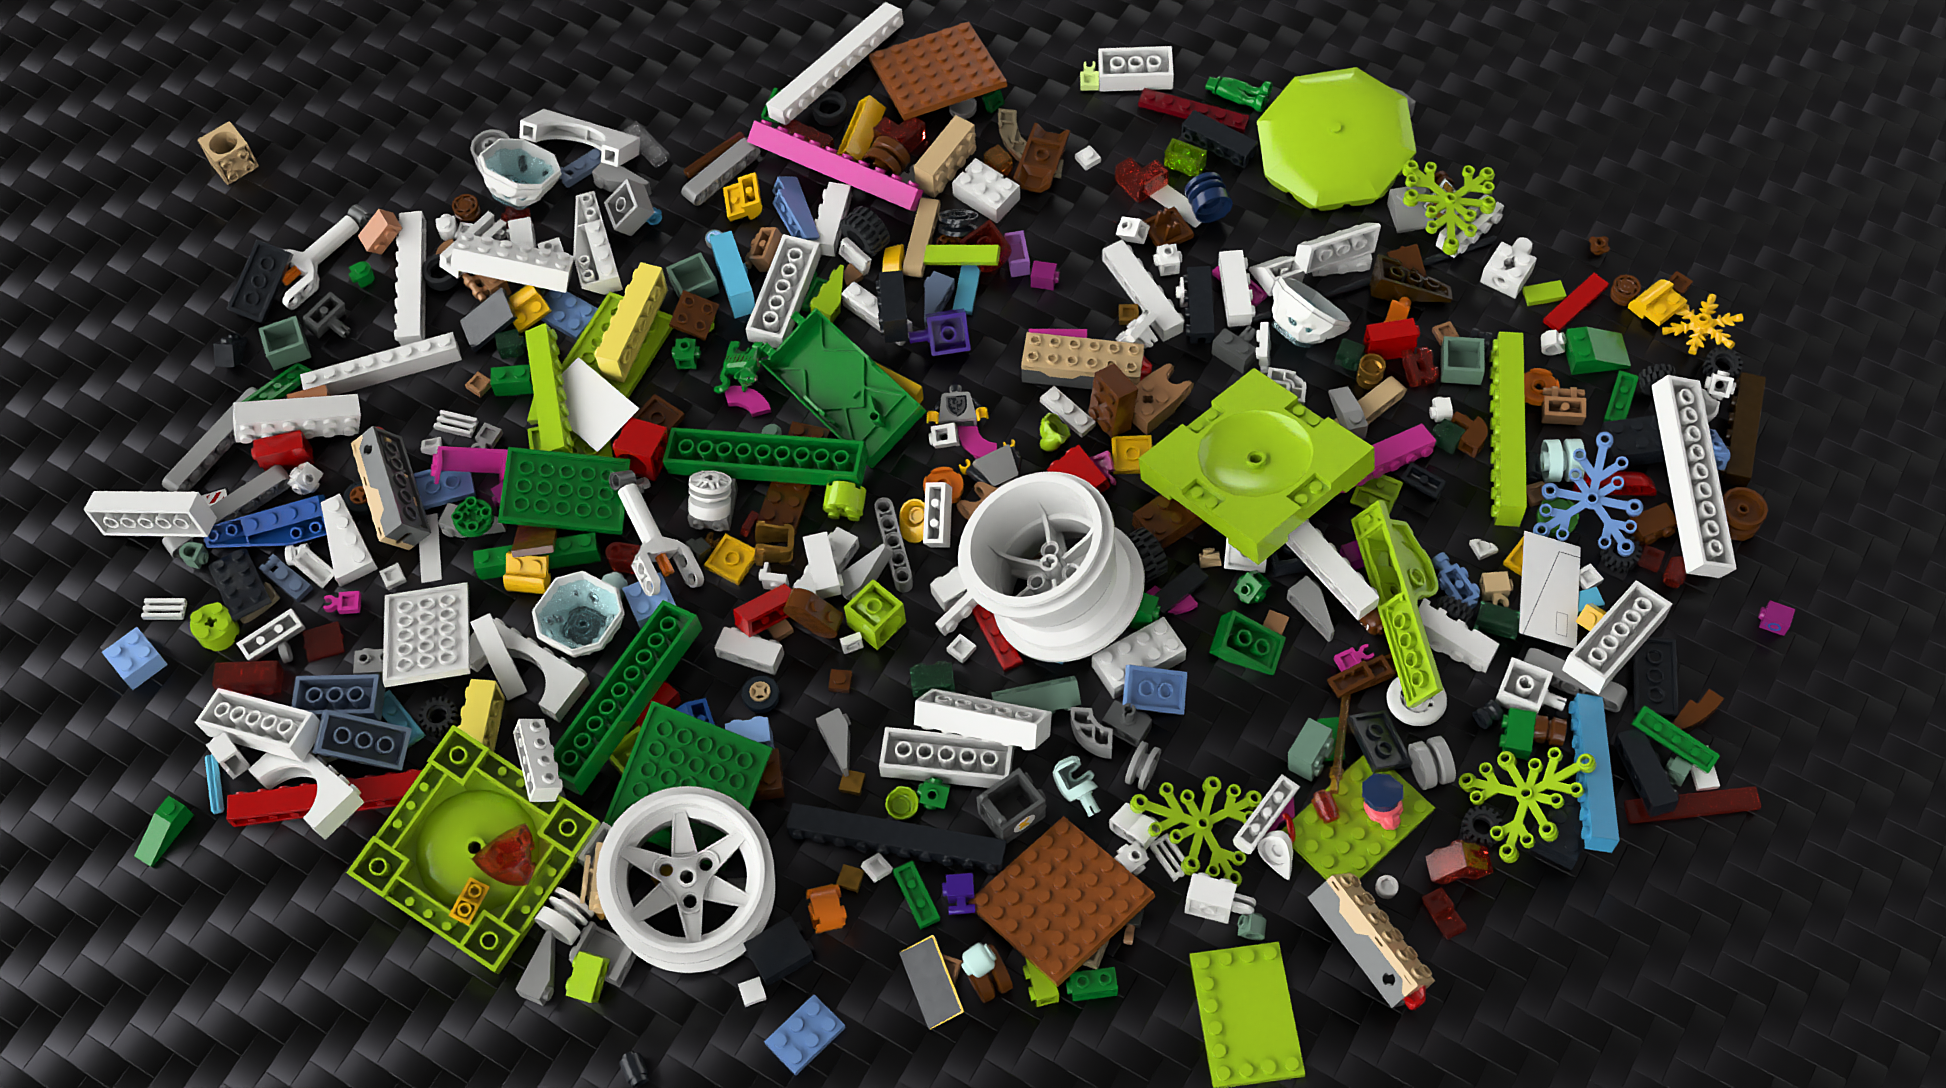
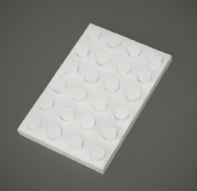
M467 582L385 595L384 687L470 674L469 586Z

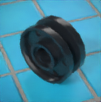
M950 209L939 213V220L943 222L938 226V231L941 234L952 237H967L978 233V226L974 224L978 221V214L976 212L965 209Z

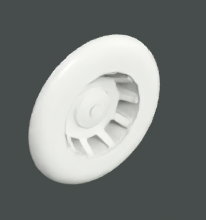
M1396 677L1388 688L1387 703L1391 712L1396 718L1408 725L1426 726L1432 724L1445 712L1447 706L1445 690H1442L1431 697L1432 699L1426 700L1415 708H1408L1405 697L1401 695V693L1403 695L1404 693L1399 677Z

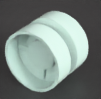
M1559 439L1543 440L1540 461L1542 478L1545 483L1560 482L1562 476H1564L1566 482H1573L1569 478V472L1573 468L1580 469L1582 478H1584L1585 470L1573 458V453L1576 449L1581 448L1584 450L1581 439H1565L1563 447ZM1581 452L1576 453L1577 458L1584 456ZM1573 472L1571 476L1573 478H1578L1579 473Z

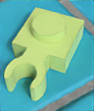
M1085 61L1083 64L1084 71L1080 72L1081 91L1099 90V71H1095V62L1093 61L1092 67H1087Z

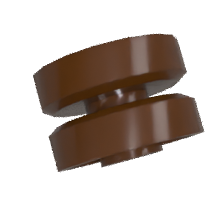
M888 136L877 137L871 148L865 153L862 161L869 163V167L874 170L875 167L886 170V175L891 176L895 174L900 176L910 162V155L903 145Z
M1736 487L1730 489L1723 496L1730 537L1732 540L1744 541L1752 538L1764 522L1768 512L1767 503L1760 494L1749 488Z
M992 944L988 946L997 958L994 961V969L981 978H977L973 974L968 976L972 986L984 1003L995 998L994 986L1002 994L1013 989L1008 971Z

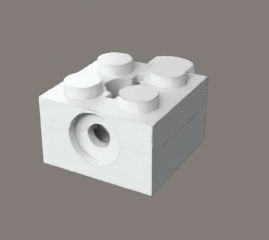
M1524 237L1518 238L1513 246L1501 242L1485 266L1480 282L1512 298H1516L1533 272L1537 259L1529 255L1532 250V242Z
M1193 873L1184 913L1228 924L1231 911L1244 915L1254 914L1253 907L1256 905V900L1252 897L1236 894L1237 884H1234L1231 880L1224 878L1218 880L1211 878L1210 875L1205 873Z

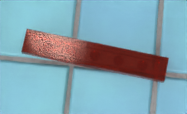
M1756 786L1680 794L1675 811L1654 817H1649L1641 799L1625 800L1624 802L1629 824L1759 810L1762 807Z

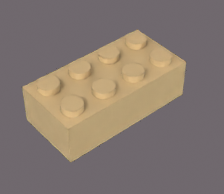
M955 115L914 165L915 183L919 184L918 188L924 190L923 193L935 199L939 193L943 192L948 181L954 178L957 170L964 166L966 159L975 152L976 134L974 124Z

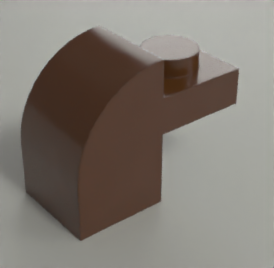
M1456 411L1452 416L1449 427L1462 434L1458 449L1475 459L1484 446L1488 433L1487 425L1479 416L1473 421L1467 415Z

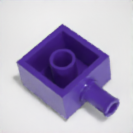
M964 308L925 314L926 329L908 331L910 344L928 341L932 356L971 350Z

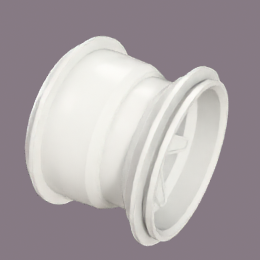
M1038 472L1016 478L991 493L977 507L964 528L959 544L958 566L960 576L967 591L979 605L994 613L997 626L1006 640L1016 650L1036 660L1069 662L1100 651L1112 643L1128 627L1143 597L1145 574L1138 550L1133 542L1114 526L1111 510L1100 492L1090 483L1075 475L1062 472ZM1083 538L1067 551L1066 539ZM1041 551L1043 556L1041 559L1031 560ZM1017 579L1027 580L1028 586L1017 596H1012Z
M684 786L664 789L642 798L616 820L609 830L599 854L596 874L597 890L607 920L631 951L656 967L679 973H697L724 966L746 951L743 943L762 933L769 920L775 898L774 861L769 841L754 816L740 803L720 792L702 787ZM689 823H702L712 826L727 836L698 853ZM672 826L671 857L640 849L653 835ZM737 849L740 850L747 869L745 892L715 876L718 869ZM704 860H710L713 863L712 868L708 871L700 869V864ZM632 864L660 882L635 907L632 904L629 892V873ZM669 865L673 868L672 874L667 877L662 876L660 873L662 867ZM691 876L692 881L686 884L683 878L687 879ZM690 896L697 899L696 905L692 908L685 907V899ZM703 900L738 907L731 918L722 926L702 935ZM677 904L686 938L661 933L649 926L644 920Z

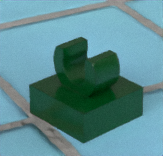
M1000 89L982 95L986 110L989 113H993L1005 104Z

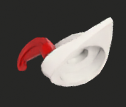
M1283 813V818L1287 823L1288 834L1280 830L1266 833L1258 843L1257 849L1262 859L1272 869L1289 880L1293 858L1292 843L1296 840V832L1290 815Z

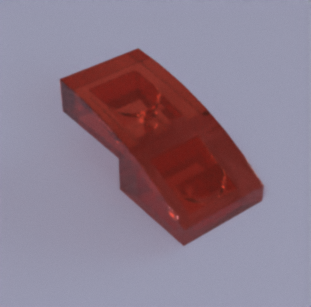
M1442 887L1422 897L1430 915L1447 940L1466 930V924L1454 910V903Z

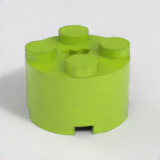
M833 481L832 485L827 483L823 510L832 519H840V516L848 517L851 521H859L863 515L867 491L862 486L860 489L855 488V483Z
M219 602L205 605L194 611L190 616L192 634L204 648L212 649V651L227 649L235 642L234 639L239 634L238 622L232 620L228 612L229 610Z

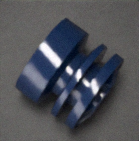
M1206 172L1191 179L1185 187V195L1199 222L1211 223L1226 216L1233 206V201L1218 173Z

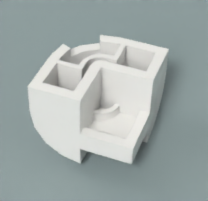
M1269 367L1267 377L1296 395L1298 403L1304 406L1306 382H1303L1294 371Z

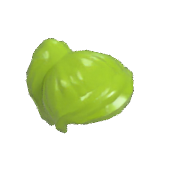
M1048 413L1042 418L1040 446L1045 451L1053 452L1071 436L1068 425L1063 424L1060 417L1055 413Z

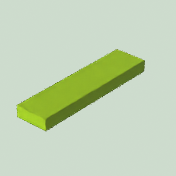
M926 245L924 264L998 265L1000 246Z

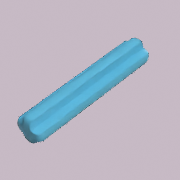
M211 754L205 757L211 811L214 814H218L224 811L219 763Z

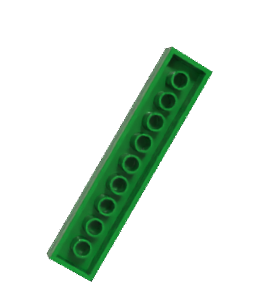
M671 428L662 462L669 474L691 476L700 471H718L725 473L733 479L825 486L827 483L832 485L833 481H846L855 483V488H860L869 453L865 442L859 440Z
M662 600L554 746L553 757L554 761L558 763V776L562 780L563 787L582 796L703 629L697 615Z

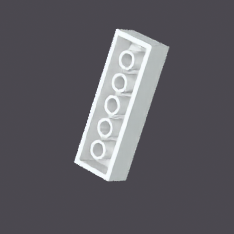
M460 232L452 249L450 269L566 293L572 275L574 256L566 252L557 253L546 248L538 249L527 244L519 245L508 240L499 241L489 236L480 237L470 232Z
M783 234L746 327L749 342H763L764 344L767 342L771 347L778 348L792 333L795 321L790 316L795 311L800 312L821 257L820 244L818 242Z
M358 394L233 402V427L236 443L247 444L256 439L301 430L307 439L318 436H351L359 433L361 413Z
M94 491L84 508L86 514L103 535L208 537L217 519L200 493L194 491Z
M1636 580L1568 655L1562 670L1599 695L1664 621L1672 603Z
M218 688L195 723L210 737L214 738L225 732L235 744L303 762L315 743L320 720L313 712Z
M932 688L915 702L914 725L921 726L925 730L937 729L945 734L957 733L961 734L964 738L976 737L981 738L984 742L996 741L1001 742L1004 746L1016 745L1021 746L1024 750H1034L1050 737L1052 712Z
M885 727L879 763L881 777L918 781L937 777L943 780L942 783L990 788L1011 774L1014 745L1004 746L1001 742H984L981 738H964L958 734Z

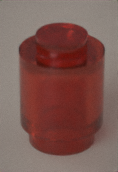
M1682 556L1671 557L1663 574V582L1667 586L1678 588L1683 584L1687 576L1684 557Z
M1323 789L1313 794L1314 798L1311 799V802L1319 819L1323 820L1324 824L1331 823L1340 818V810L1331 791L1326 792Z

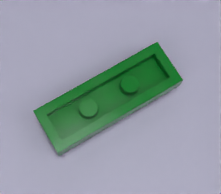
M1619 370L1603 422L1626 419L1639 377L1637 375Z
M913 861L893 869V874L920 930L940 921V916Z

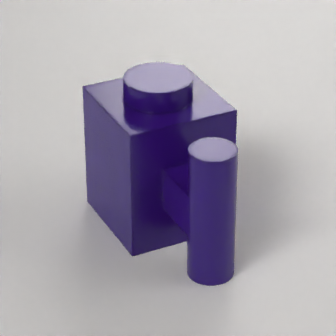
M973 873L946 875V883H942L943 896L948 897V903H957V905L948 906L949 915L976 913L975 904L966 905V902L974 899Z

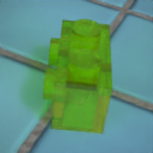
M1172 138L1165 151L1164 166L1196 177L1201 174L1206 165L1207 150Z

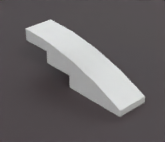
M489 613L470 622L507 700L509 701L526 693V687L491 614Z

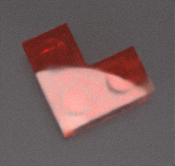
M884 117L873 128L874 140L880 136H888L902 144L908 153L926 138L925 123L917 117L904 120L900 125Z
M1129 157L1115 166V180L1137 203H1140L1168 185V170L1157 159L1141 168Z
M1456 840L1451 842L1450 846L1437 848L1432 854L1425 856L1431 881L1445 885L1461 877L1477 880L1493 873L1487 847L1477 845V843Z

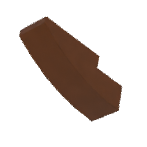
M1709 689L1698 704L1690 699L1672 724L1689 733L1709 719L1719 708L1724 698Z

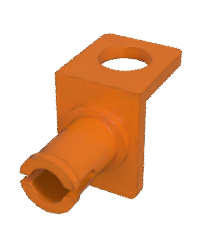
M1407 297L1400 298L1399 302L1392 300L1384 322L1407 319L1411 300Z

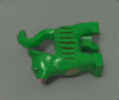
M731 341L723 363L724 368L720 374V380L723 384L714 387V391L716 393L726 392L730 387L728 376L734 375V378L738 379L741 384L742 391L746 392L748 386L753 385L758 380L756 373L761 366L759 361L763 357H767V354L761 349L764 343L755 342L752 345V349L747 348L746 351L738 350L740 342Z

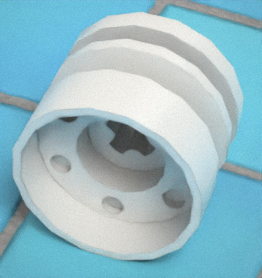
M700 471L691 475L689 478L690 496L688 499V512L690 515L707 521L721 520L729 516L731 512L730 495L732 485L730 476L718 471Z
M557 887L553 892L556 897L550 896L548 898L549 903L554 908L551 909L543 906L534 920L545 931L547 929L552 931L558 940L568 945H573L581 933L575 926V923L586 926L588 921L585 918L591 919L595 913L592 910H588L586 902L584 904L580 903L579 896Z

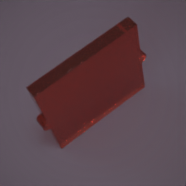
M338 621L303 631L305 642L303 647L306 649L309 662L345 652L342 640L344 636L341 634Z

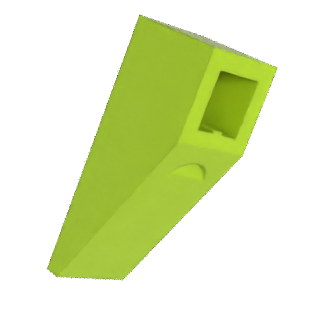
M840 264L837 270L834 269L827 284L824 283L821 286L819 295L813 297L809 305L811 312L817 308L832 323L841 310L844 277L843 265Z

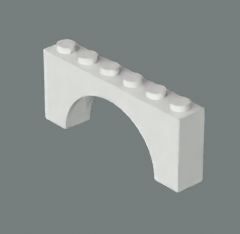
M542 109L520 121L519 138L535 143L548 139L582 142L602 151L601 162L615 167L639 155L640 137L546 109Z
M493 619L511 657L525 659L535 664L544 673L546 687L539 706L544 714L560 723L590 684L587 673L580 667H572L565 658H557L550 649L546 647L542 649L537 646V642L532 638L528 637L526 639L522 637V634L515 628H507L500 619ZM474 632L470 636V668L478 672L489 662Z
M311 749L303 762L266 752L248 769L265 788L271 790L278 784L296 777L316 779L318 787L317 796L313 806L303 819L323 839L326 840L364 803L359 796L361 791L353 784L348 786L350 782L341 774L337 776L339 773L331 765L326 767L327 763L319 755L315 758L316 754L312 753Z

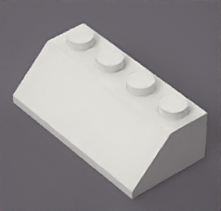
M1364 223L1327 236H1321L1308 242H1302L1297 246L1295 258L1304 272L1308 274L1375 252L1381 225L1379 223Z

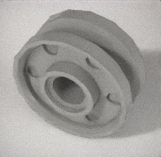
M1144 741L1136 749L1125 777V783L1130 785L1138 777V788L1141 790H1145L1149 784L1161 754V749L1158 747H1154L1150 754H1147L1148 743Z

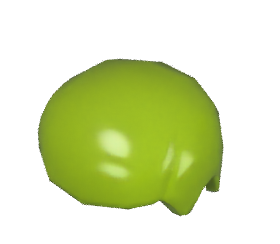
M899 786L888 794L885 807L888 814L895 820H907L917 812L919 799L916 792L911 788Z

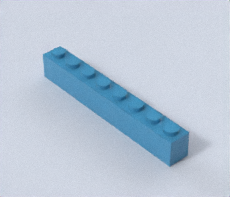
M1577 693L1574 700L1570 701L1568 712L1572 718L1570 730L1573 731L1572 748L1575 749L1574 763L1584 753L1591 754L1597 763L1596 769L1593 772L1584 773L1579 771L1576 774V782L1580 783L1584 788V794L1577 798L1581 804L1579 819L1583 823L1581 838L1584 839L1585 849L1612 853L1619 842L1603 697ZM1589 759L1583 760L1582 764H1587Z

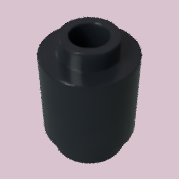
M1526 452V483H1535L1541 478L1540 457L1536 452Z
M630 1051L622 1056L619 1064L627 1082L631 1083L632 1087H638L649 1080V1072L641 1053Z

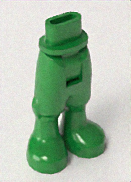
M1218 76L1217 78L1209 77L1205 89L1211 90L1213 94L1237 104H1246L1258 112H1263L1266 103L1269 101L1273 83L1265 81L1261 87H1253L1244 81L1229 77H1222L1221 79Z

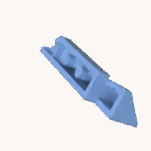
M778 176L772 192L775 194L773 205L790 235L805 240H817L820 236L798 178Z

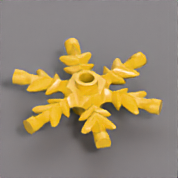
M1709 294L1707 303L1701 302L1703 308H1699L1702 313L1694 315V309L1690 311L1688 304L1675 313L1683 316L1682 319H1690L1689 324L1680 321L1681 324L1670 323L1672 327H1662L1663 335H1668L1675 332L1674 335L1677 336L1683 331L1686 334L1688 330H1693L1694 334L1689 336L1692 339L1686 343L1691 345L1688 353L1696 355L1698 346L1704 347L1702 340L1706 341L1705 336L1711 334V340L1715 337L1717 345H1720L1722 342L1726 347L1732 349L1735 343L1727 339L1731 335L1722 333L1723 330H1715V326L1725 327L1724 324L1734 326L1733 322L1743 321V315L1741 313L1730 316L1731 313H1727L1722 318L1719 315L1717 319H1713L1711 315L1716 313L1713 310L1719 305L1714 304L1716 295Z

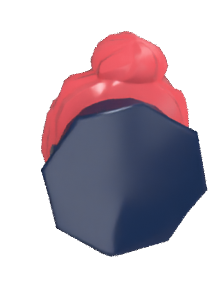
M1374 773L1362 782L1365 812L1372 821L1380 823L1384 829L1395 830L1401 822L1400 815L1403 812V785L1391 775Z

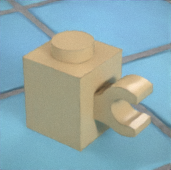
M1508 572L1482 573L1479 581L1482 601L1492 600V609L1494 611L1498 608L1497 603H1502L1504 609L1507 610L1509 606L1508 596L1510 591H1513V581L1509 579Z

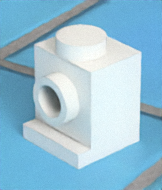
M949 423L931 426V433H929L930 444H933L936 449L960 446L957 425ZM948 435L947 440H941V437Z

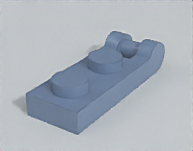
M595 148L566 167H560L562 175L559 179H562V183L566 187H570L587 177L601 163L602 151Z
M274 554L269 557V561L265 565L262 564L258 567L267 578L298 603L313 589L307 581ZM274 566L278 567L274 572L271 571Z

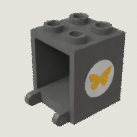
M1020 768L977 796L978 814L998 839L1006 840L1007 843L1046 817V797L1040 789L1036 790L1032 785V778L1027 772L1023 773ZM1024 795L1031 806L1024 809L1017 798Z

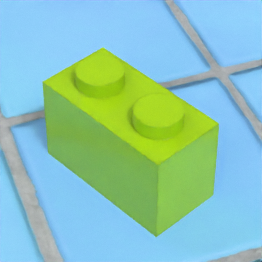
M579 951L573 959L572 967L574 969L572 976L568 978L566 983V996L589 1003H598L611 958L587 951Z

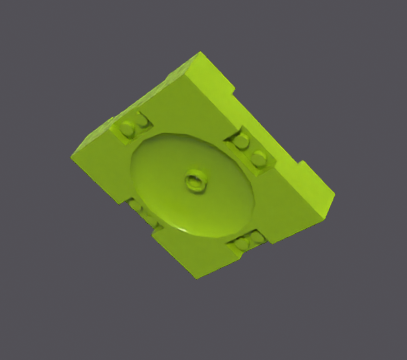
M1255 368L1211 401L1212 407L1188 426L1181 424L1138 458L1142 481L1168 500L1174 498L1228 538V543L1257 565L1261 564L1288 541V535L1337 494L1342 490L1347 493L1375 469L1373 446L1331 418L1327 417L1324 420L1298 403L1296 395Z
M452 725L427 760V765L378 833L372 836L346 873L493 972L500 974L535 923V916L546 905L548 898L553 895L554 890L560 885L562 880H565L578 861V856L599 829L601 823L560 795L553 802H530L522 770L455 725ZM479 843L481 850L477 854H471L472 845ZM469 877L490 888L468 926L450 917L449 914Z

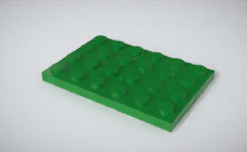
M508 447L498 523L622 535L625 507L618 495L619 490L611 488L609 476L612 472L630 470V459Z

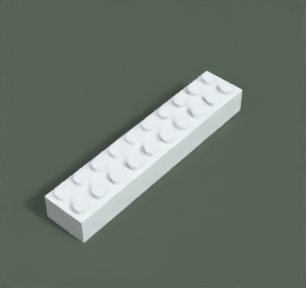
M1667 375L1652 385V391L1686 573L1720 578L1737 568L1701 384L1698 380Z

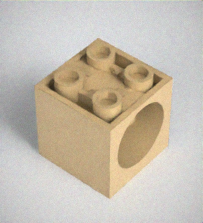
M230 121L197 139L210 164L227 185L259 167L247 142Z

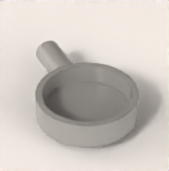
M975 98L949 106L950 114L953 117L956 115L964 120L971 118L977 110Z

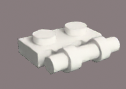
M1260 322V330H1257V342L1260 343L1259 347H1256V359H1259L1260 372L1267 373L1271 361L1270 328L1268 322Z

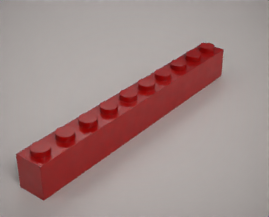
M410 769L403 773L388 772L380 776L366 775L363 778L357 779L346 778L350 782L348 786L353 784L361 791L359 796L364 803L356 811L397 806L422 770ZM303 783L296 787L280 786L278 789H258L257 792L249 793L240 791L234 795H228L227 820L233 827L303 818L315 802L318 789L317 784Z

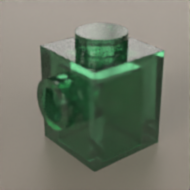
M518 329L495 334L497 350L501 360L524 355L523 347H526L524 335L520 336Z
M1343 338L1336 353L1335 364L1348 370L1357 371L1361 358L1367 355L1364 353L1366 345Z
M1444 418L1441 424L1437 423L1431 434L1436 439V446L1453 454L1458 448L1460 438L1466 430Z

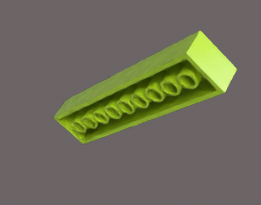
M1499 332L1497 339L1493 340L1492 350H1490L1489 362L1493 363V367H1490L1489 378L1493 379V384H1490V395L1493 396V400L1490 402V412H1493V417L1490 420V429L1493 430V435L1490 438V447H1494V452H1491L1490 463L1494 464V470H1491V482H1494V487L1491 488V499H1494V505L1491 507V517H1494L1495 525L1520 527L1527 508L1523 333Z

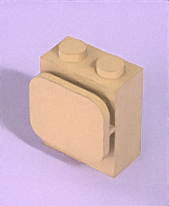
M603 842L596 843L592 866L590 864V855H586L580 896L581 904L585 903V896H587L589 900L588 910L599 914L604 913L598 896L596 874Z

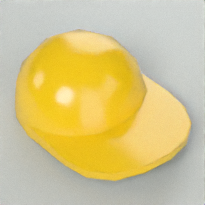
M911 499L905 502L899 514L901 535L905 540L912 543H918L923 540L925 503L919 499Z

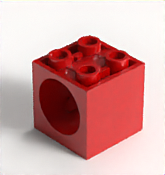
M631 417L622 426L619 438L614 440L612 448L615 458L630 459V470L635 473V476L656 481L664 466L662 461L669 439L667 427Z

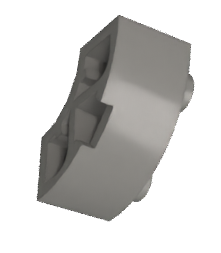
M1071 707V728L1080 745L1096 756L1111 759L1113 729L1099 724L1093 716L1092 708Z

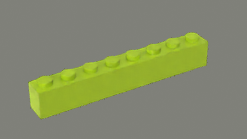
M544 323L525 331L541 447L544 451L573 453L572 447H574V442L570 437L572 428L567 417L569 416V410L565 404L567 396L563 390L565 383L560 371L562 370V365L558 358L560 351L556 345L558 337L555 330Z

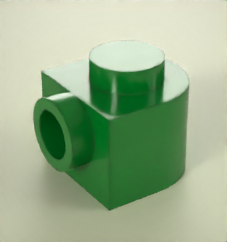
M361 261L349 267L351 271L348 273L353 283L357 282L361 289L374 281L375 275L369 263Z

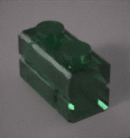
M1481 601L1473 629L1515 640L1519 631L1520 611H1513L1510 608Z
M938 661L934 665L927 666L926 664L919 663L910 668L913 698L921 697L932 688L955 692L951 662Z

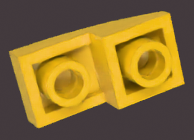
M903 244L885 248L882 272L902 270V264H904L905 260Z
M469 877L449 916L469 926L490 887Z

